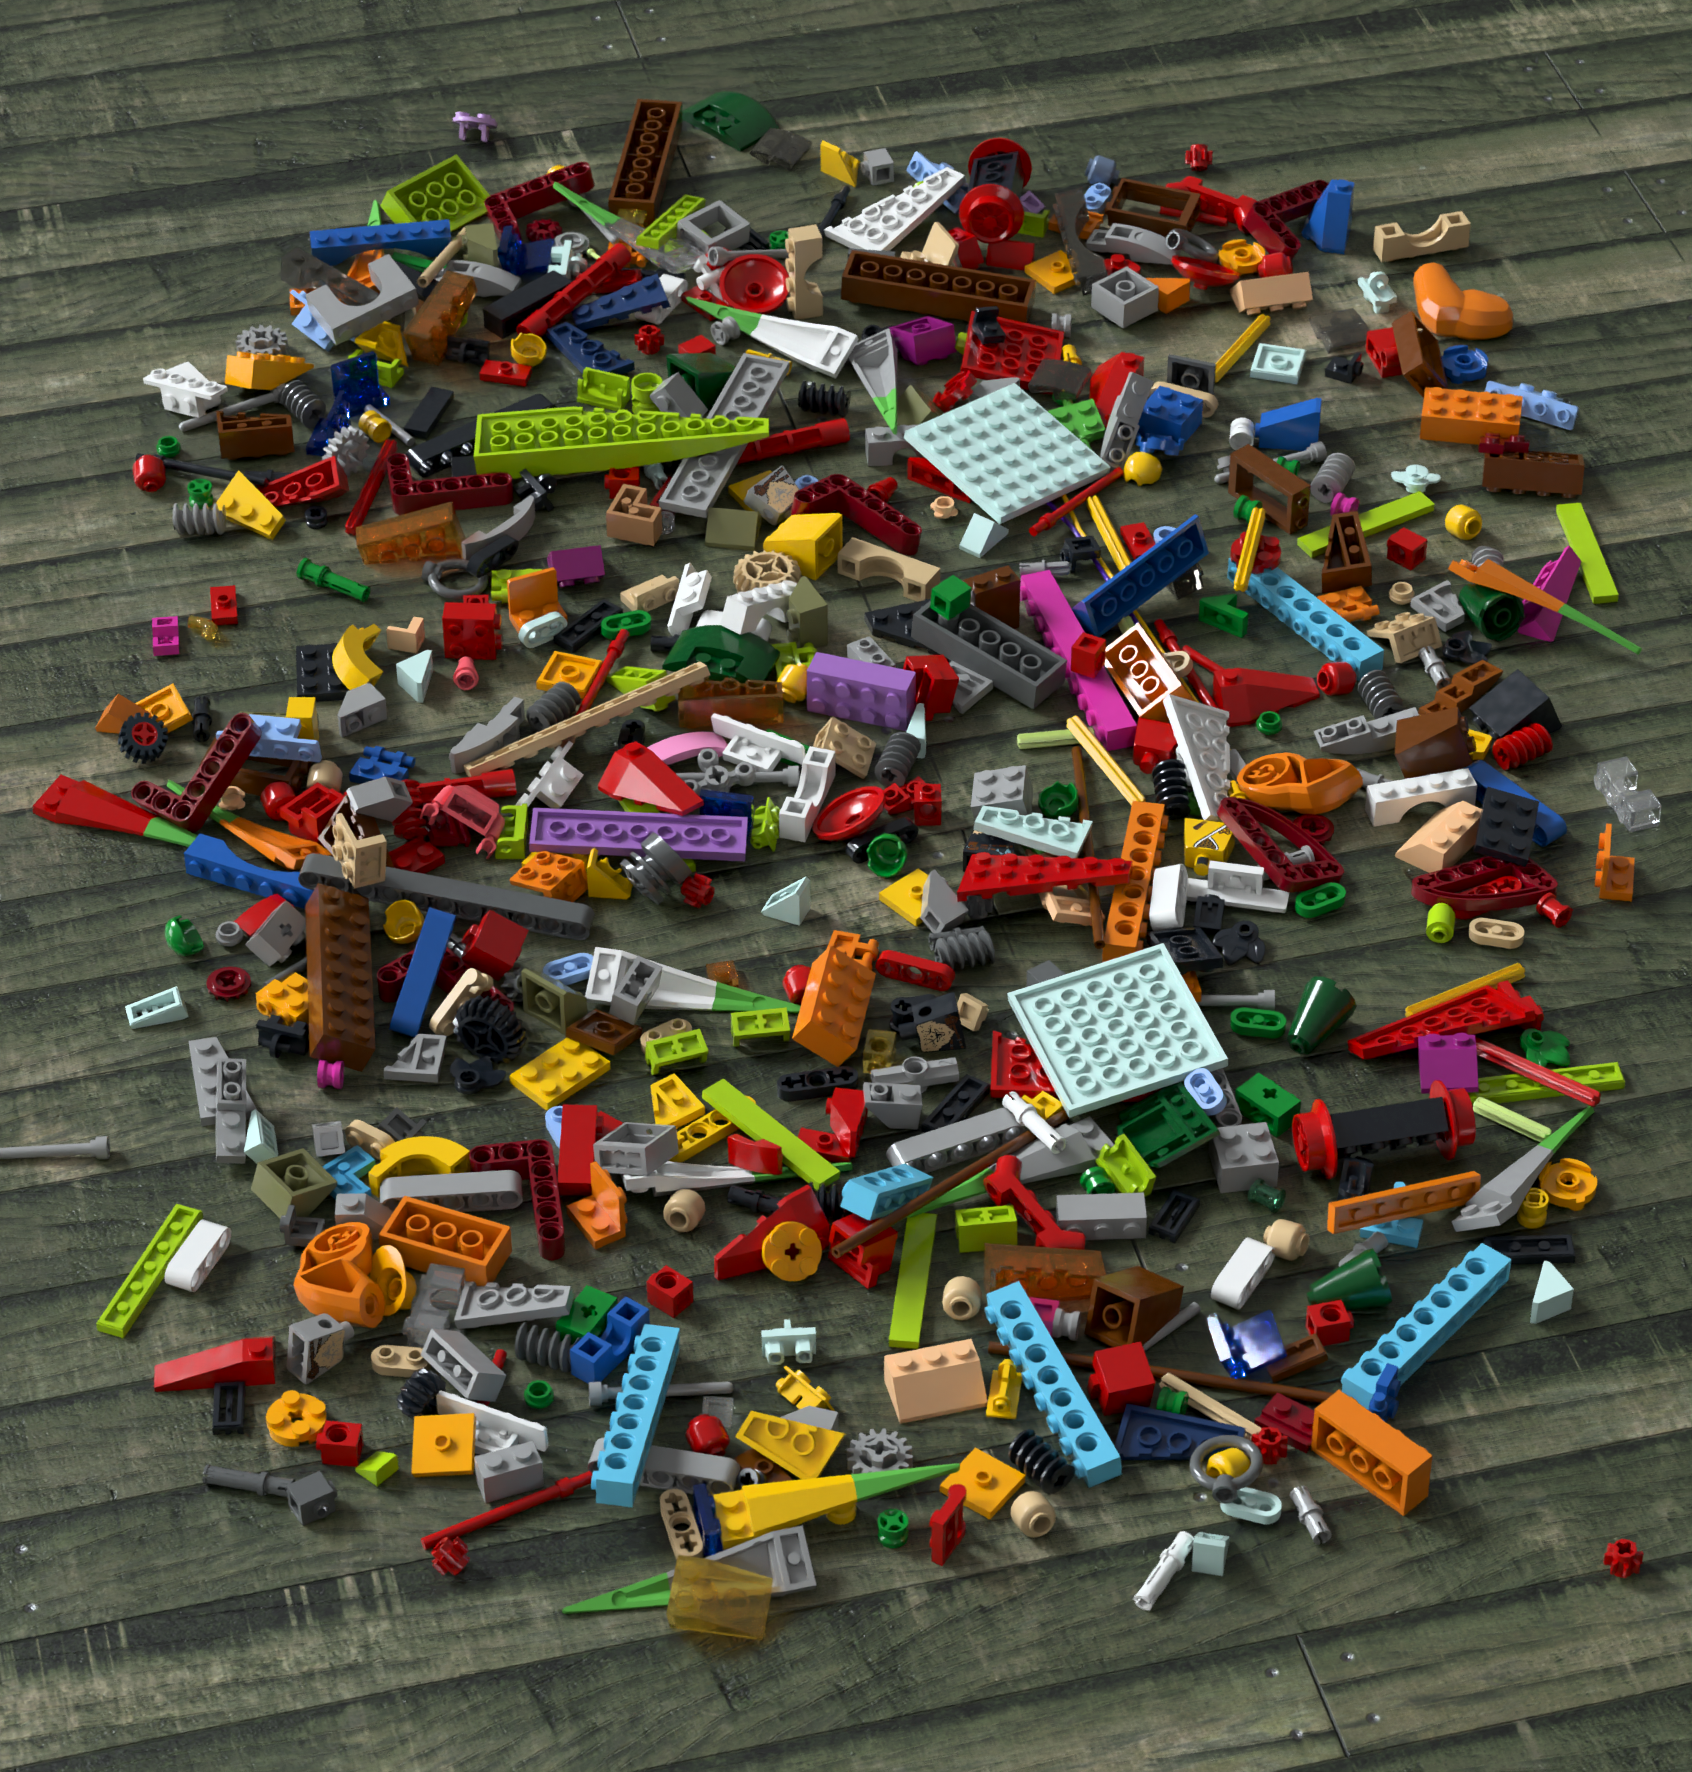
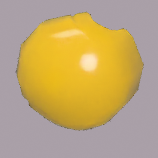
M520 333L516 339L512 338L511 355L516 363L534 367L540 364L546 357V343L535 334Z
M1136 452L1126 460L1123 477L1126 482H1129L1131 479L1135 480L1138 486L1153 484L1159 480L1162 466L1160 461L1152 454Z
M406 899L395 901L385 910L387 920L383 928L389 939L394 943L407 944L414 942L420 936L425 921L424 916L414 902Z

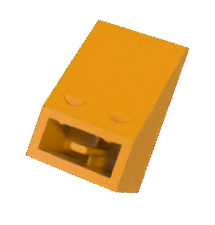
M237 351V356L227 355L225 384L250 389L273 390L277 386L313 369L314 364L305 363V358L278 354L276 356L265 353L252 354Z

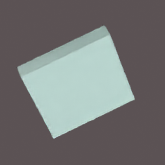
M1259 343L1250 371V378L1298 384L1306 358V350Z

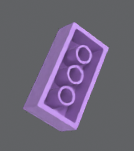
M816 652L807 669V711L907 731L916 708V672Z

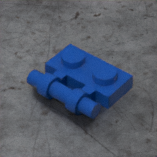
M366 746L363 755L370 757V759L360 757L349 772V779L351 782L359 784L385 776L400 781L406 780L409 774L408 769L404 768V766L413 768L416 759L415 757L407 756L405 752L397 751L394 753L385 751L384 747L375 746L373 748ZM382 761L390 762V763H392V764L390 765V764L382 763Z
M1389 1363L1386 1364L1376 1383L1375 1393L1369 1403V1411L1377 1414L1384 1422H1387L1389 1417L1394 1418L1396 1415L1399 1401L1395 1400L1401 1386V1381L1397 1379L1398 1366Z

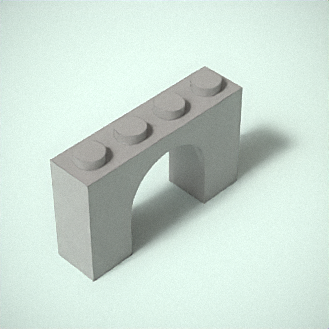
M389 254L368 264L371 281L381 293L374 301L366 305L349 306L343 304L327 285L306 294L310 313L335 345L347 341L419 305L416 288Z

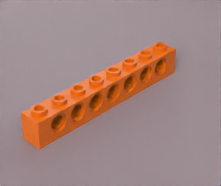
M1132 802L1121 858L1126 861H1133V872L1129 883L1115 885L1104 936L1105 947L1103 948L1102 963L1143 950L1144 941L1140 939H1146L1147 922H1144V920L1150 919V904L1148 902H1151L1153 888L1151 885L1153 884L1155 869H1157L1155 866L1160 867L1162 851L1159 849H1164L1165 833H1162V831L1167 832L1169 816L1164 815L1165 804Z

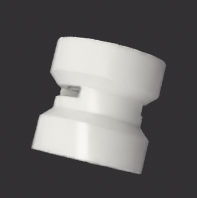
M1238 418L1232 422L1229 444L1234 450H1238L1247 444L1253 446L1255 426L1251 420Z

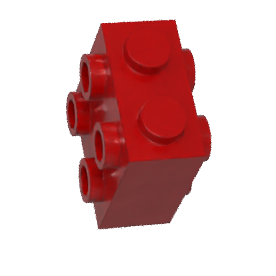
M445 602L442 616L445 658L461 659L462 657H470L472 659L496 660L497 651L502 650L503 635L498 634V630H501V614H497L496 604Z

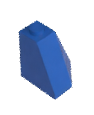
M1332 179L1305 220L1302 236L1307 240L1312 239L1316 243V248L1321 252L1345 253L1351 231L1355 182Z
M1314 398L1262 413L1261 422L1255 425V438H1259V448L1305 451L1307 447H1310V444L1318 442L1322 398Z

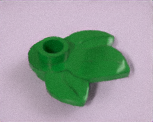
M1533 1028L1523 1031L1520 1041L1521 1048L1526 1052L1527 1060L1546 1067L1547 1062L1564 1067L1569 1066L1570 1056L1566 1048L1570 1045V1041L1567 1037L1555 1031L1541 1032Z

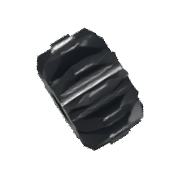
M424 1368L418 1372H413L411 1378L406 1379L405 1385L400 1388L401 1393L397 1396V1408L413 1420L414 1416L432 1415L434 1411H437L436 1395L439 1391L446 1392V1382L434 1372Z

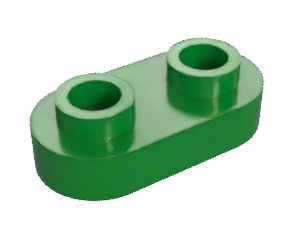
M635 610L608 616L601 622L602 635L610 640H615L621 629H626L629 632V636L644 634L651 629V615L643 610Z
M1332 882L1317 886L1300 893L1296 897L1295 910L1300 916L1305 918L1317 917L1343 906L1346 890L1342 885Z
M1238 1008L1231 1013L1230 1027L1235 1033L1241 1035L1278 1038L1286 1031V1018L1277 1011Z

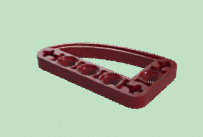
M1226 797L1221 800L1217 809V815L1281 890L1285 892H1299L1310 890L1325 883L1339 884L1344 874L1341 864L1317 840L1294 822L1278 812L1251 800L1237 797ZM1257 821L1277 831L1300 849L1308 845L1314 854L1315 862L1293 865Z
M1487 856L1415 877L1412 880L1411 895L1418 901L1430 906L1445 903L1457 911H1494L1537 904L1549 892L1557 896L1558 882L1530 857L1526 867ZM1504 876L1518 878L1524 888L1489 894L1455 893Z

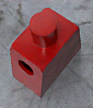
M1139 717L1134 741L1133 763L1139 765L1143 773L1151 774L1153 768L1158 763L1169 759H1176L1178 743L1170 723Z

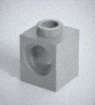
M341 1121L312 1124L317 1157L345 1153Z

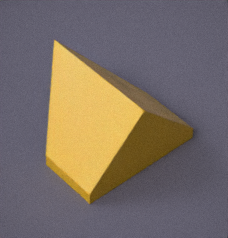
M822 140L821 172L856 187L858 166L861 161L842 151L841 148Z
M385 321L364 331L355 338V343L366 354L391 362L395 359L402 360L400 365L408 367L399 325Z
M593 848L587 865L588 897L628 899L631 894L632 883L628 878L619 874L622 871L621 868L614 870L610 866L607 857L598 861V850Z

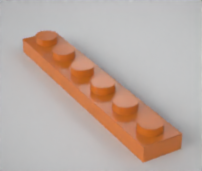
M1471 1171L1331 1202L1328 1206L1327 1230L1337 1234L1466 1205L1480 1190L1481 1175Z

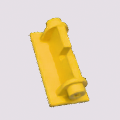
M1010 1359L1003 1360L999 1364L998 1370H993L986 1417L1016 1420L1022 1375L1016 1372V1366Z
M787 1366L784 1367L789 1375L785 1379L780 1378L776 1383V1388H778L777 1391L793 1405L802 1397L803 1399L796 1405L798 1409L813 1406L835 1411L829 1403L831 1397L819 1386L816 1389L809 1385L811 1380L800 1370L794 1373Z

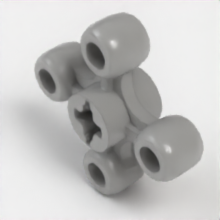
M709 748L704 749L698 755V766L701 771L705 772V778L700 782L692 779H687L684 782L699 797L703 794H708L710 798L717 800L716 807L721 816H733L737 812L738 805L737 799L730 793V788L735 784L741 786L752 785L756 778L755 768L749 762H741L736 766L735 770L728 772L726 768L718 766L719 759L716 751Z

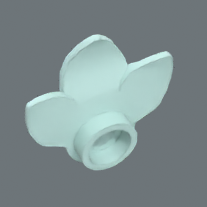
M1410 465L1404 472L1394 471L1391 473L1392 479L1396 482L1404 483L1406 490L1411 493L1425 492L1429 484L1438 483L1441 480L1439 474L1429 473L1428 469L1422 465Z

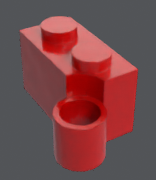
M1393 327L1367 331L1366 352L1380 376L1385 378L1402 375Z

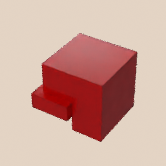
M906 656L903 669L916 672V706L918 703L924 704L925 721H932L934 713H950L959 677L945 656Z
M317 782L279 809L280 817L288 821L291 834L298 838L317 842L325 848L318 840V837L341 803L344 795L332 788L328 789Z
M489 910L482 918L479 926L473 924L464 934L461 942L466 944V948L461 959L470 967L499 981L519 958L522 951L521 947L529 930Z
M853 1213L832 1222L829 1236L831 1245L828 1258L869 1289L876 1286L878 1275L890 1270L898 1232L889 1227L843 1256L836 1258L831 1251L834 1246L880 1219L877 1218L869 1221Z
M1136 1342L1095 1351L1092 1364L1096 1374L1090 1375L1087 1391L1090 1400L1098 1398L1103 1415L1108 1416L1122 1413L1125 1411L1126 1404L1149 1407L1155 1387V1380L1142 1343Z

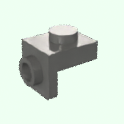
M396 1107L380 1123L377 1129L387 1133L397 1142L407 1138L424 1136L425 1133L422 1129L427 1121L422 1118L416 1124Z
M289 1205L286 1215H282L280 1219V1232L284 1233L285 1245L307 1247L326 1228L325 1219L296 1216L295 1205Z

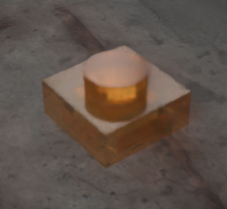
M733 960L706 964V973L709 980L739 987Z

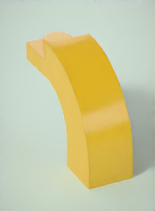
M352 624L346 629L333 651L332 663L335 672L349 690L369 682L375 686L383 673L365 654V651L372 647L381 632V629L375 624L365 629L361 627L359 630Z
M431 1136L412 1137L392 1143L380 1151L381 1163L375 1165L368 1172L371 1194L379 1198L381 1182L391 1177L420 1174L469 1173L470 1150L451 1140Z

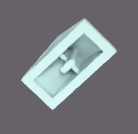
M974 513L959 545V549L981 558L1009 533V529Z
M425 650L396 664L398 685L418 703L424 702L433 673L432 650Z
M806 876L772 894L761 913L764 916L800 926L810 910V880Z
M1548 1261L1543 1263L1532 1303L1530 1323L1537 1324L1571 1309L1574 1289Z
M1203 1532L1196 1534L1193 1544L1192 1571L1223 1576L1230 1537Z

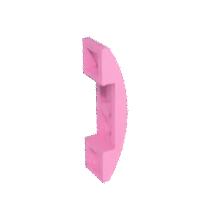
M691 732L664 739L647 748L652 750L666 765L698 756L702 750L707 748L716 751L718 757L723 756L722 753L728 744L721 735L714 732Z

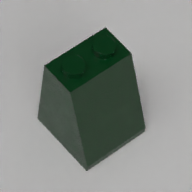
M713 353L666 355L668 378L679 373L708 411L711 410L733 373L735 366Z

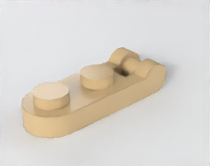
M473 968L468 969L432 1016L429 1023L430 1029L436 1035L449 1036L453 1034L455 1026L452 1022L457 1014V1010L471 997L476 998L483 991L490 990L493 986L492 977Z

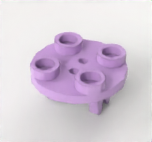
M456 112V117H453V123L460 125L459 139L466 141L467 130L477 128L481 130V141L488 142L489 130L497 128L496 119L491 118V115L478 114V117H471L469 113Z

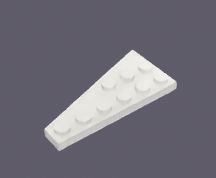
M946 167L926 177L924 183L914 188L909 186L904 189V193L896 197L891 195L863 209L861 215L853 219L847 217L842 220L841 225L835 228L832 226L824 229L825 236L851 249L890 251L966 183L965 175Z
M1169 694L1163 700L1201 815L1206 821L1223 823L1217 815V809L1221 800L1228 797L1227 790L1230 788V781L1227 779V774L1230 772V745L1226 741V736L1229 734V727L1226 725L1229 712Z

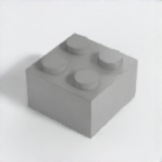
M1125 267L1092 284L1091 308L1120 327L1125 328L1158 311L1159 287L1132 269Z
M1026 765L974 773L971 810L975 820L982 806L1017 810L1019 815L1025 816L1031 814L1034 789Z
M1267 1123L1218 1127L1220 1135L1209 1140L1208 1153L1220 1193L1277 1187L1279 1161Z

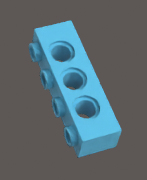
M905 1163L850 1179L843 1187V1200L840 1207L869 1221L888 1215L928 1191L933 1177Z

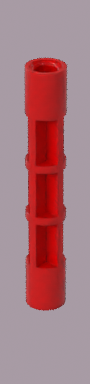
M616 243L599 257L596 263L584 273L579 274L566 288L556 293L553 299L517 326V334H535L542 337L546 334V329L553 327L562 317L572 312L574 307L587 296H591L606 280L612 278L632 261L630 251L623 244Z
M845 418L817 423L815 426L792 431L785 430L782 433L749 442L737 464L754 460L757 462L772 456L786 453L789 455L800 450L849 442L850 432Z
M513 769L481 773L480 776L450 780V778H444V781L422 783L414 788L421 790V796L416 799L423 800V803H431L440 791L449 785L454 787L468 785L490 799L516 795Z

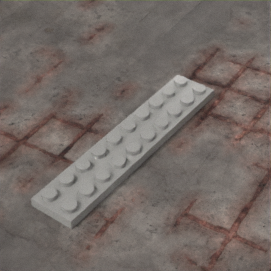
M743 353L706 419H714L715 415L725 416L729 420H735L738 416L763 418L790 370L789 362ZM748 443L684 458L660 498L659 507L663 510L707 518L709 507H713Z

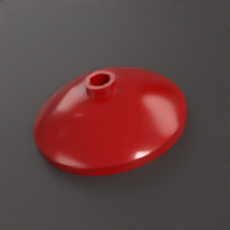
M761 254L743 255L732 260L722 271L719 281L720 293L725 303L731 308L762 315L768 314L778 309L788 297L789 292L786 287V278H789V275L782 264L769 256Z
M1174 255L1171 259L1175 269L1184 278H1190V281L1194 282V287L1207 290L1208 286L1222 287L1234 283L1240 277V273L1233 269L1197 258Z
M876 786L861 787L843 794L829 803L817 815L813 822L815 835L819 839L826 841H840L864 834L883 812L886 804V795L881 788Z

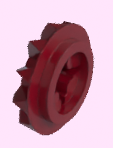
M542 218L540 221L533 220V223L527 224L525 233L527 239L534 243L549 244L558 235L562 234V227L559 222Z
M1305 814L1293 821L1321 845H1324L1325 841H1331L1334 834V825L1331 820L1319 814ZM1311 827H1314L1315 833L1310 832Z
M223 967L209 975L206 985L209 994L214 995L216 1000L225 998L228 1002L230 998L234 997L239 1000L240 994H248V988L251 987V978L241 968Z

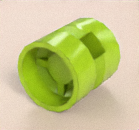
M641 373L632 379V411L634 414H638L639 411L661 412L649 397L663 382L662 378L657 374Z

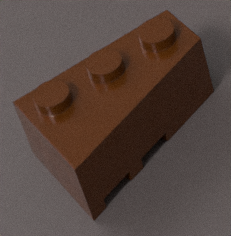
M216 411L221 459L236 460L240 457L248 456L260 458L269 454L286 455L295 452L291 415L261 413L260 418L246 417V412H238V416H224V411Z
M1358 511L1332 515L1328 546L1321 573L1322 594L1357 586H1372V565Z
M345 795L318 837V840L333 855L332 845H335L333 825H336V814L339 813L343 814L357 840L381 835L375 818L355 812L350 805L349 797ZM386 849V867L394 868Z

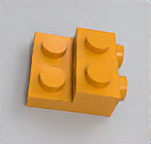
M295 972L282 983L274 979L256 993L257 1010L263 1015L269 1017L271 1015L280 1016L284 1019L285 1025L290 1027L297 1021L306 1022L309 1025L308 981L303 976Z

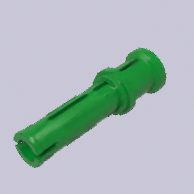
M304 558L298 565L296 572L298 579L310 580L320 588L330 587L362 602L367 601L370 596V587L331 572L328 566L316 565L308 558Z

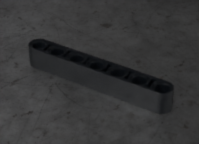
M535 394L493 413L558 407L544 395ZM477 420L411 448L406 453V456L409 458L410 467L421 477H428L451 467V457L474 456Z

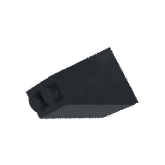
M1518 669L1470 707L1474 717L1472 719L1473 724L1479 731L1485 730L1492 737L1493 744L1497 739L1511 735L1513 732L1528 727L1532 723L1542 725L1549 734L1562 727L1550 698Z

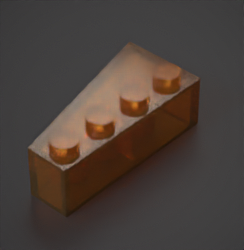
M447 270L405 328L403 334L414 360L437 366L440 365L447 351V336L449 334H456L478 291L473 277Z
M452 502L356 527V544L364 565L395 563L398 559L421 561L420 558L436 557V560L446 559V556L458 555L459 558H463L462 541L466 537Z
M707 676L702 683L695 686L686 685L680 688L681 691L678 693L679 728L712 726L711 717L714 713L728 716L743 724L773 725L784 723L782 682L747 680L746 683H739L735 678L726 677L723 681H710L709 676Z
M984 1243V1288L986 1297L990 1292L1019 1281L1029 1299L1033 1297L1059 1302L1090 1299L1094 1279L1106 1275L1101 1251Z

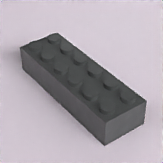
M931 600L913 614L911 632L913 639L940 655H944L947 659L992 680L993 686L1032 709L1036 708L1065 682L1066 659L972 604L949 621L930 608Z

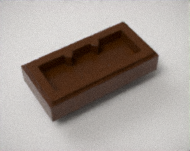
M1316 1333L1261 1356L1262 1362L1273 1383L1329 1360Z
M753 1448L734 1458L740 1465V1471L745 1468L760 1470L766 1475L767 1483L793 1481L777 1463ZM750 1479L749 1482L754 1485V1480Z

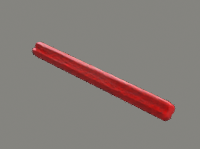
M385 440L345 524V532L347 534L356 535L359 532L387 472V458L395 454L398 449L395 440Z
M1475 1037L1477 1056L1588 1106L1595 1107L1600 1103L1601 1093Z

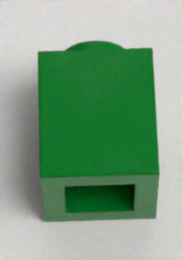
M952 575L932 588L930 608L949 621L970 607L972 587L955 575Z

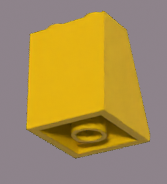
M842 514L791 515L784 523L779 525L775 532L765 539L763 548L766 552L775 550V553L784 552L785 556H792V559L798 562L801 575L816 581L838 559V552L842 549Z

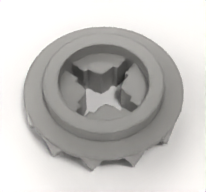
M575 232L558 235L552 243L553 247H564L565 240H572L573 246L571 250L575 254H586L587 249L590 248L589 239L585 235Z

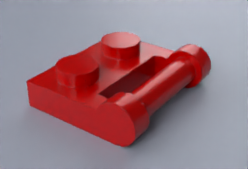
M953 1484L949 1487L947 1501L940 1510L934 1511L930 1519L929 1526L932 1528V1536L929 1542V1547L932 1548L931 1562L940 1566L944 1565L966 1534V1523L963 1521V1503L967 1498V1490L961 1484Z

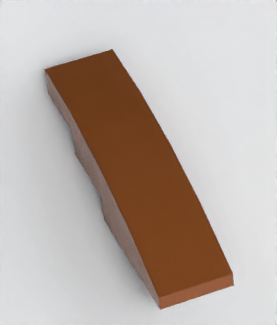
M1484 660L1467 667L1453 675L1450 685L1436 691L1434 701L1420 707L1418 714L1423 715L1458 707L1460 713H1462L1489 690L1503 675V670Z

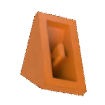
M1145 278L1159 287L1158 309L1167 314L1189 301L1190 278Z
M118 693L105 708L95 729L97 732L119 734L124 721H127L129 716L132 715L134 718L136 713H140L141 717H143L145 712L149 713L148 718H151L152 715Z

